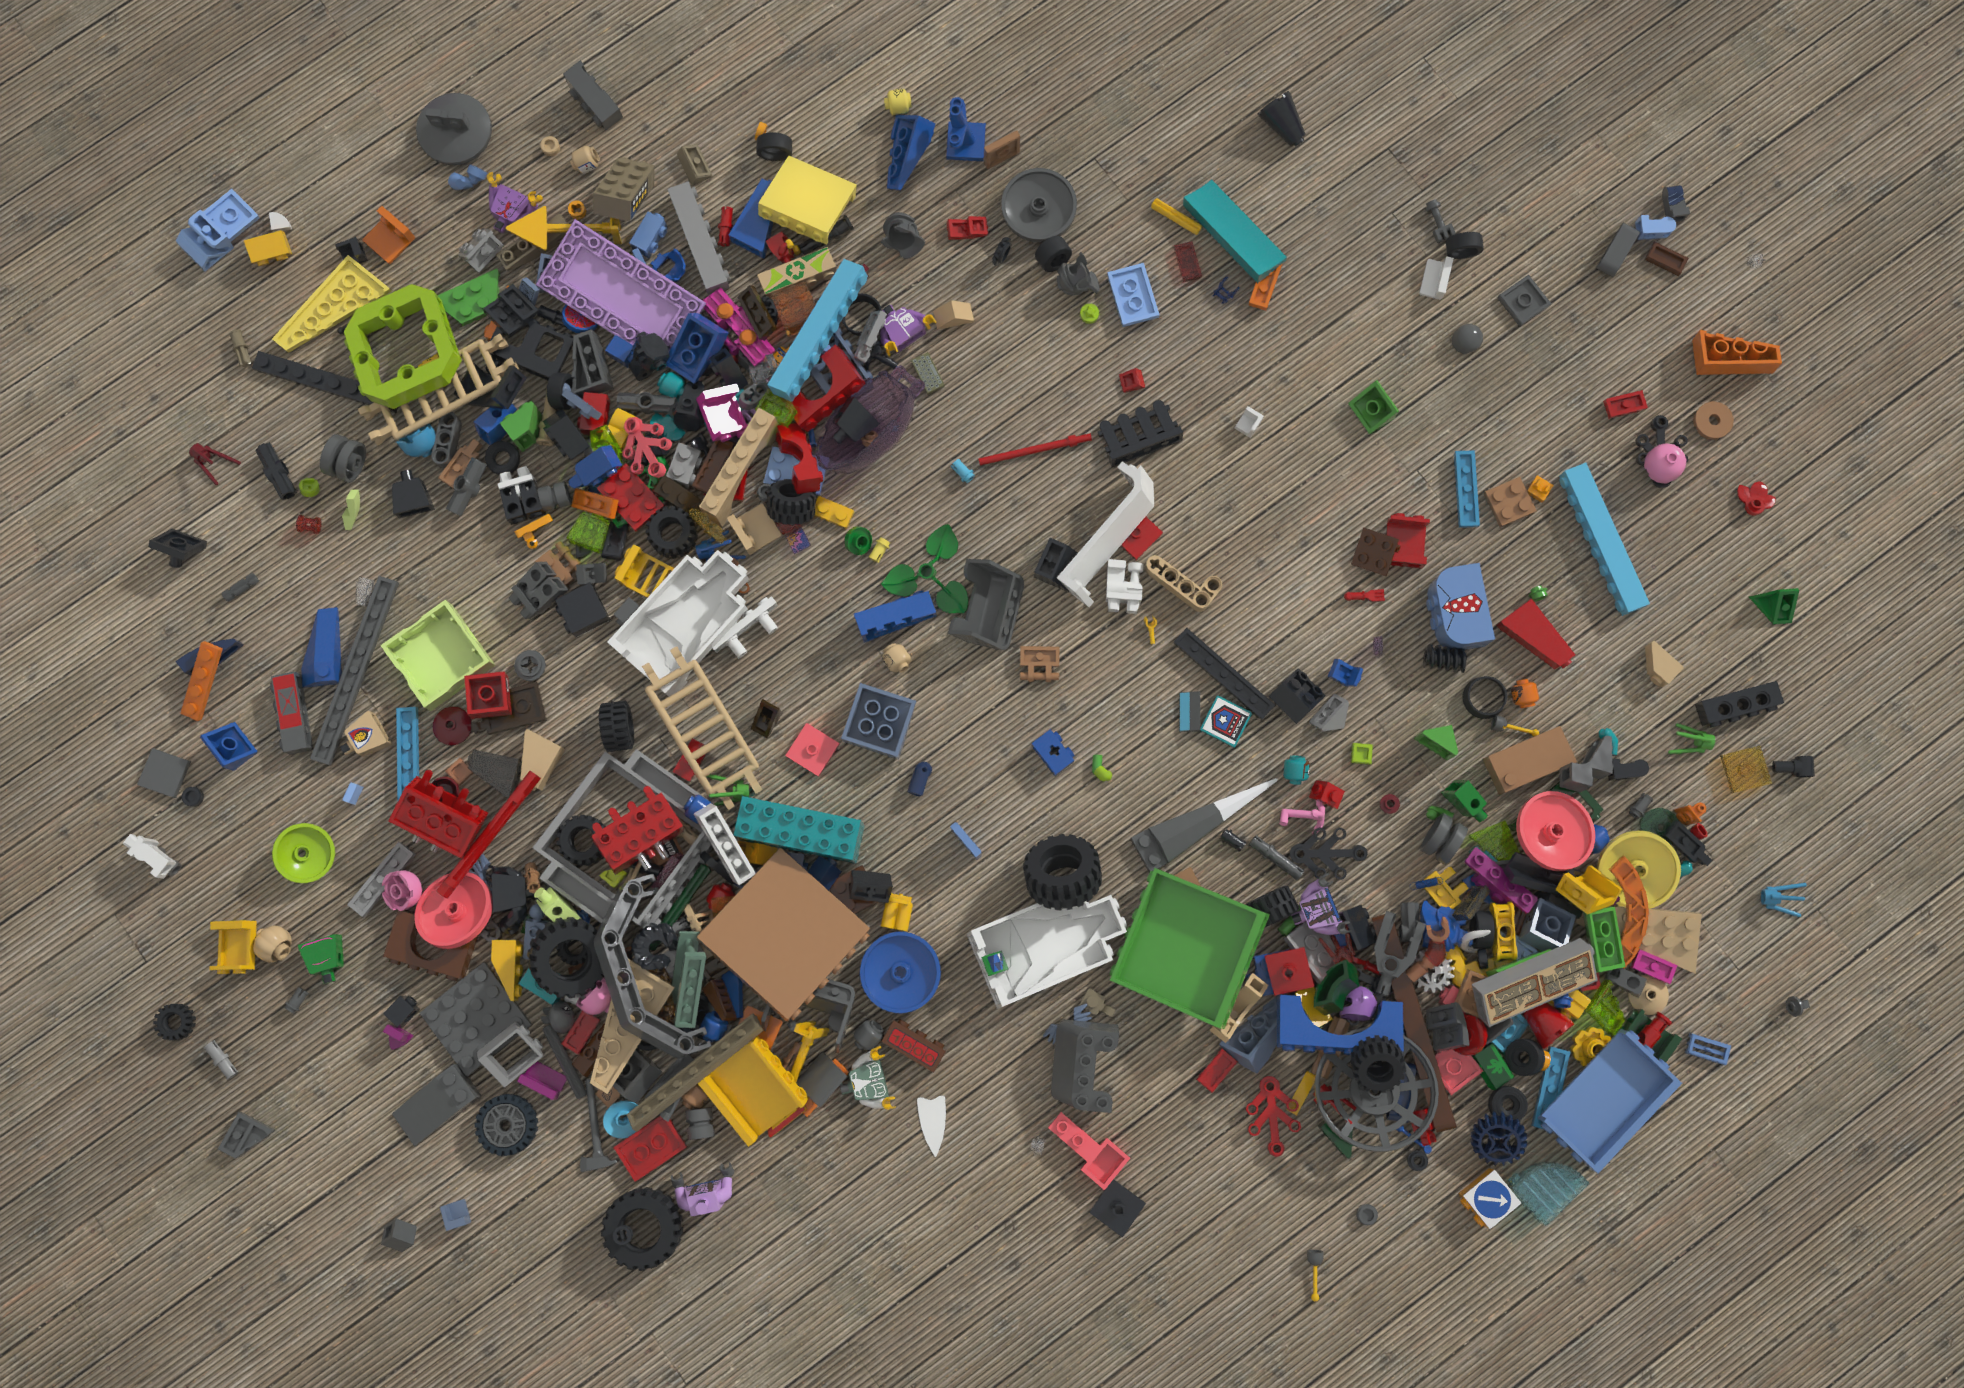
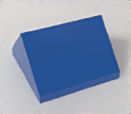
M236 722L200 736L220 765L232 771H235L258 752Z

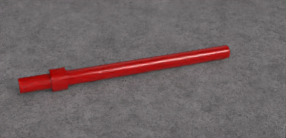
M1091 433L1080 436L1071 435L1067 436L1066 439L978 458L980 466L1061 447H1075L1079 443L1092 441Z

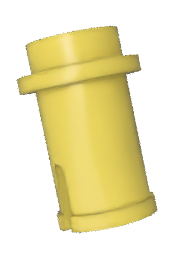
M882 537L876 540L877 544L868 556L877 563L880 562L886 549L890 548V542Z

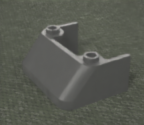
M828 979L829 982L822 990L817 988L813 993L815 995L813 1000L808 1005L804 1003L802 1006L830 1014L828 1020L829 1027L834 1032L839 1033L835 1043V1053H839L855 1000V990L848 984ZM768 1004L761 1019V1026L765 1032L771 1014L779 1015Z

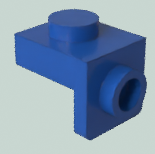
M1334 659L1328 677L1344 686L1356 687L1361 680L1363 669L1353 667L1340 659Z

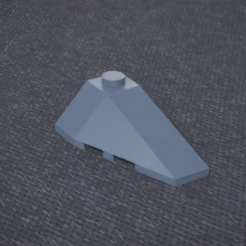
M1280 995L1265 1004L1263 1010L1255 1016L1250 1015L1246 1023L1240 1027L1237 1026L1233 1035L1226 1043L1222 1041L1219 1044L1240 1065L1256 1074L1269 1060L1277 1045V998Z

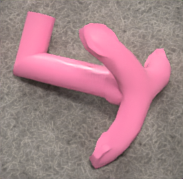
M1315 800L1318 810L1282 809L1279 824L1287 826L1288 817L1317 820L1314 830L1319 827L1322 828L1325 819V806L1322 802Z

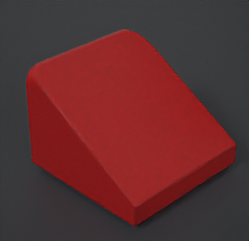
M1134 368L1119 374L1123 393L1145 388L1140 369Z

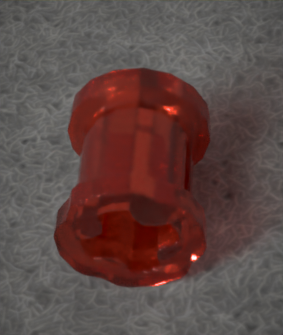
M304 515L298 516L296 520L298 532L310 531L314 534H319L321 531L322 521L320 517L307 518Z

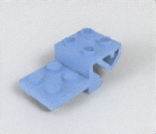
M231 189L205 211L200 209L188 220L190 228L181 230L176 243L205 272L234 248L231 241L260 218Z

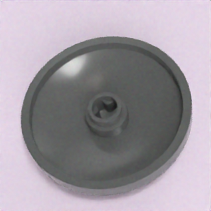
M1045 168L1028 169L1013 177L1004 189L1001 202L1002 215L1009 229L1020 238L1031 242H1043L1052 236L1063 235L1070 228L1076 215V194L1070 182L1058 172Z

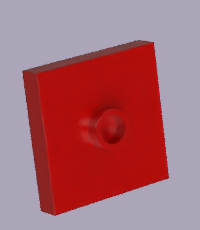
M1145 517L1122 543L1121 547L1137 561L1163 532L1151 520Z

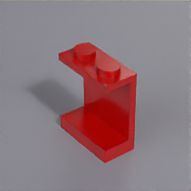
M1395 513L1388 518L1386 535L1399 539L1398 545L1401 546L1399 552H1395L1391 566L1423 569L1426 566L1427 557H1424L1426 526L1430 523V519H1424V516L1421 515L1405 517V514Z

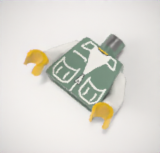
M878 1046L861 1055L853 1063L852 1071L849 1072L850 1080L840 1084L841 1093L844 1095L853 1092L855 1100H859L862 1105L874 1109H895L896 1106H891L890 1100L895 1099V1097H889L880 1060L885 1057V1054L881 1056L878 1054V1049L881 1048V1046Z

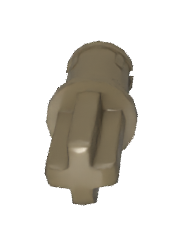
M231 331L229 335L233 343L232 350L236 353L239 365L242 367L251 365L247 351L248 345L244 342L242 331Z

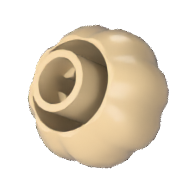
M276 925L265 929L262 928L256 932L253 951L259 959L265 962L273 963L283 960L291 951V935L287 930Z

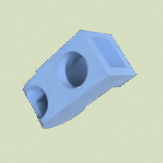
M1641 215L1635 222L1636 229L1640 231L1637 240L1667 238L1675 230L1676 222L1671 217L1649 220V215Z

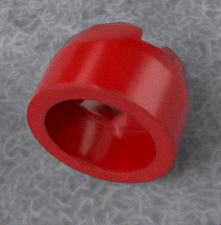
M1700 823L1695 824L1689 830L1699 840L1708 836L1706 829Z

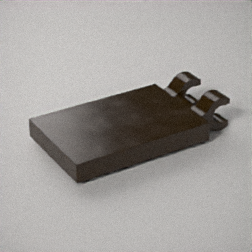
M538 682L510 688L512 715L482 718V722L471 724L472 731L476 734L487 730L488 735L546 721L547 717Z

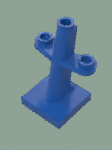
M955 97L950 101L946 160L984 162L986 123L967 122L965 102L963 99Z

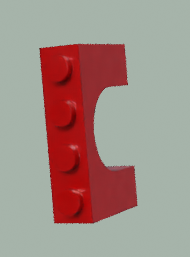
M836 344L821 356L830 369L833 378L831 388L825 396L817 400H808L800 389L799 394L795 396L792 402L780 397L798 426L806 432L815 428L821 420L828 417L832 411L844 404L850 396L860 391L861 387L866 384L844 351Z

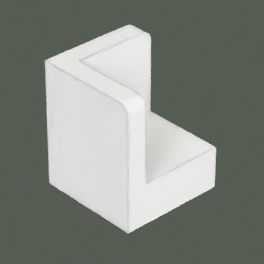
M1247 406L1235 429L1251 438L1264 416Z

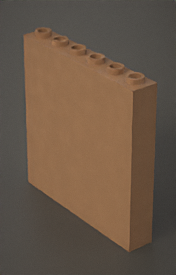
M779 848L697 936V941L788 1022L790 1018L794 1021L802 1012L799 1008L804 1003L808 1005L815 997L813 993L817 988L823 989L829 982L827 977L831 973L835 975L841 969L843 959L845 957L850 959L856 952L854 947L858 943L863 944L868 939L870 928L783 849Z

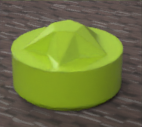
M1085 304L1080 311L1081 320L1087 324L1095 323L1099 318L1098 307L1094 304Z
M305 478L299 483L300 493L305 497H314L320 491L319 483L314 478Z

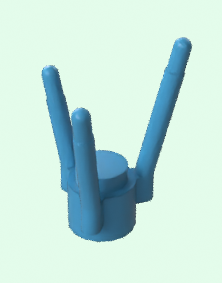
M1807 884L1767 886L1766 889L1761 891V904L1766 905V909H1774L1801 917L1800 913L1776 905L1780 904L1781 900L1804 901L1805 897L1781 895L1777 891L1806 887Z

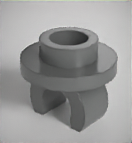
M1791 996L1786 1000V1009L1794 1017L1802 1015L1803 1009L1810 1008L1808 999L1801 1001L1798 997Z

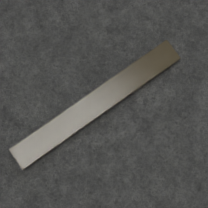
M751 1014L626 1114L632 1129L638 1132L764 1030L757 1016Z

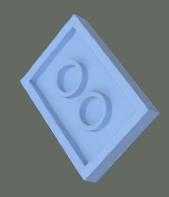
M1144 263L1107 272L1122 327L1159 318V311Z
M772 446L763 483L771 485L778 480L792 479L793 466L799 464V460L792 455L781 453L778 447ZM812 455L816 457L818 471H821L823 475L820 491H816V496H820L829 459Z

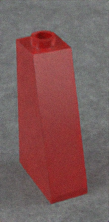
M1532 599L1496 624L1501 631L1554 670L1560 666L1564 669L1572 663L1571 658L1575 656V653Z

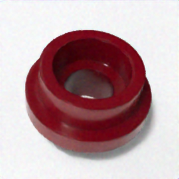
M1387 794L1380 800V808L1386 814H1393L1400 807L1399 799L1393 794ZM1388 800L1393 802V807L1387 806Z

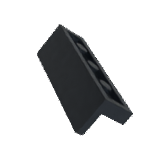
M1515 852L1503 869L1511 883L1564 897L1556 891L1559 882L1545 879L1544 873L1547 869L1533 862L1525 854ZM1575 869V878L1581 875L1578 869Z

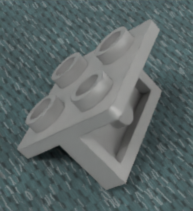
M485 228L477 229L471 236L473 239L469 243L465 242L459 248L460 253L458 254L460 258L464 259L478 273L504 246L490 229Z

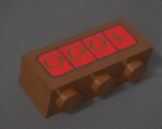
M901 1019L898 1022L893 1020L881 1042L934 1073L946 1053V1050L943 1049L945 1045L935 1039L933 1042L926 1039L927 1034L918 1029L916 1032L908 1028L910 1024Z

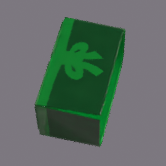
M1493 1043L1485 1045L1481 1052L1472 1055L1483 1069L1480 1075L1491 1090H1497L1514 1078V1075Z

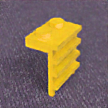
M633 544L632 548L626 551L623 564L617 567L615 579L619 584L648 598L650 594L646 593V590L659 567L662 566L665 570L653 591L674 568L644 553L640 547ZM650 561L654 562L655 564L641 589H638L636 585Z

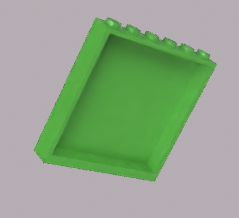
M1154 868L1148 875L1147 882L1149 883L1146 890H1143L1139 900L1141 903L1139 908H1136L1132 915L1133 923L1126 930L1125 943L1118 950V961L1110 970V981L1217 1028L1225 1029L1268 921L1269 914Z

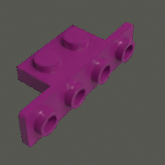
M1477 847L1473 848L1465 859L1464 863L1476 872L1471 880L1478 889L1485 891L1491 896L1495 903L1506 904L1511 901L1525 914L1530 912L1538 898L1524 886L1511 883L1503 869Z

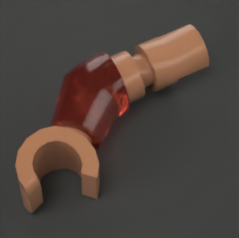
M1445 917L1441 919L1443 929L1440 931H1434L1431 925H1426L1427 934L1431 938L1428 949L1421 958L1422 961L1418 960L1405 971L1413 982L1428 973V969L1439 967L1446 958L1445 940L1448 938L1450 930L1448 920Z

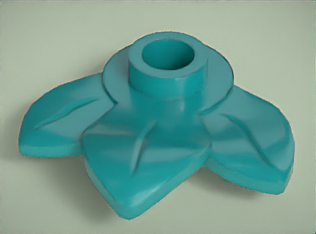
M656 413L650 420V424L658 423L664 427V437L671 441L680 440L686 433L683 429L677 428L669 414L663 418L660 414Z

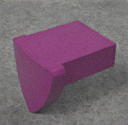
M394 1024L386 1025L383 1030L384 1033L389 1035V1045L392 1050L405 1046L414 1037L413 1034L401 1027H396Z

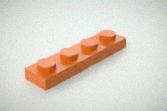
M206 641L201 642L180 714L196 721L202 720L223 648Z

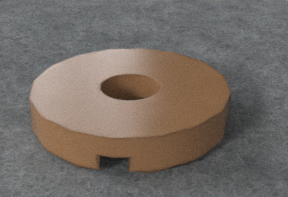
M1715 401L1707 402L1699 407L1693 418L1694 427L1698 430L1699 435L1710 440L1724 437L1731 431L1734 422L1731 410L1726 405ZM1709 417H1715L1718 421L1717 425H1712L1709 422Z

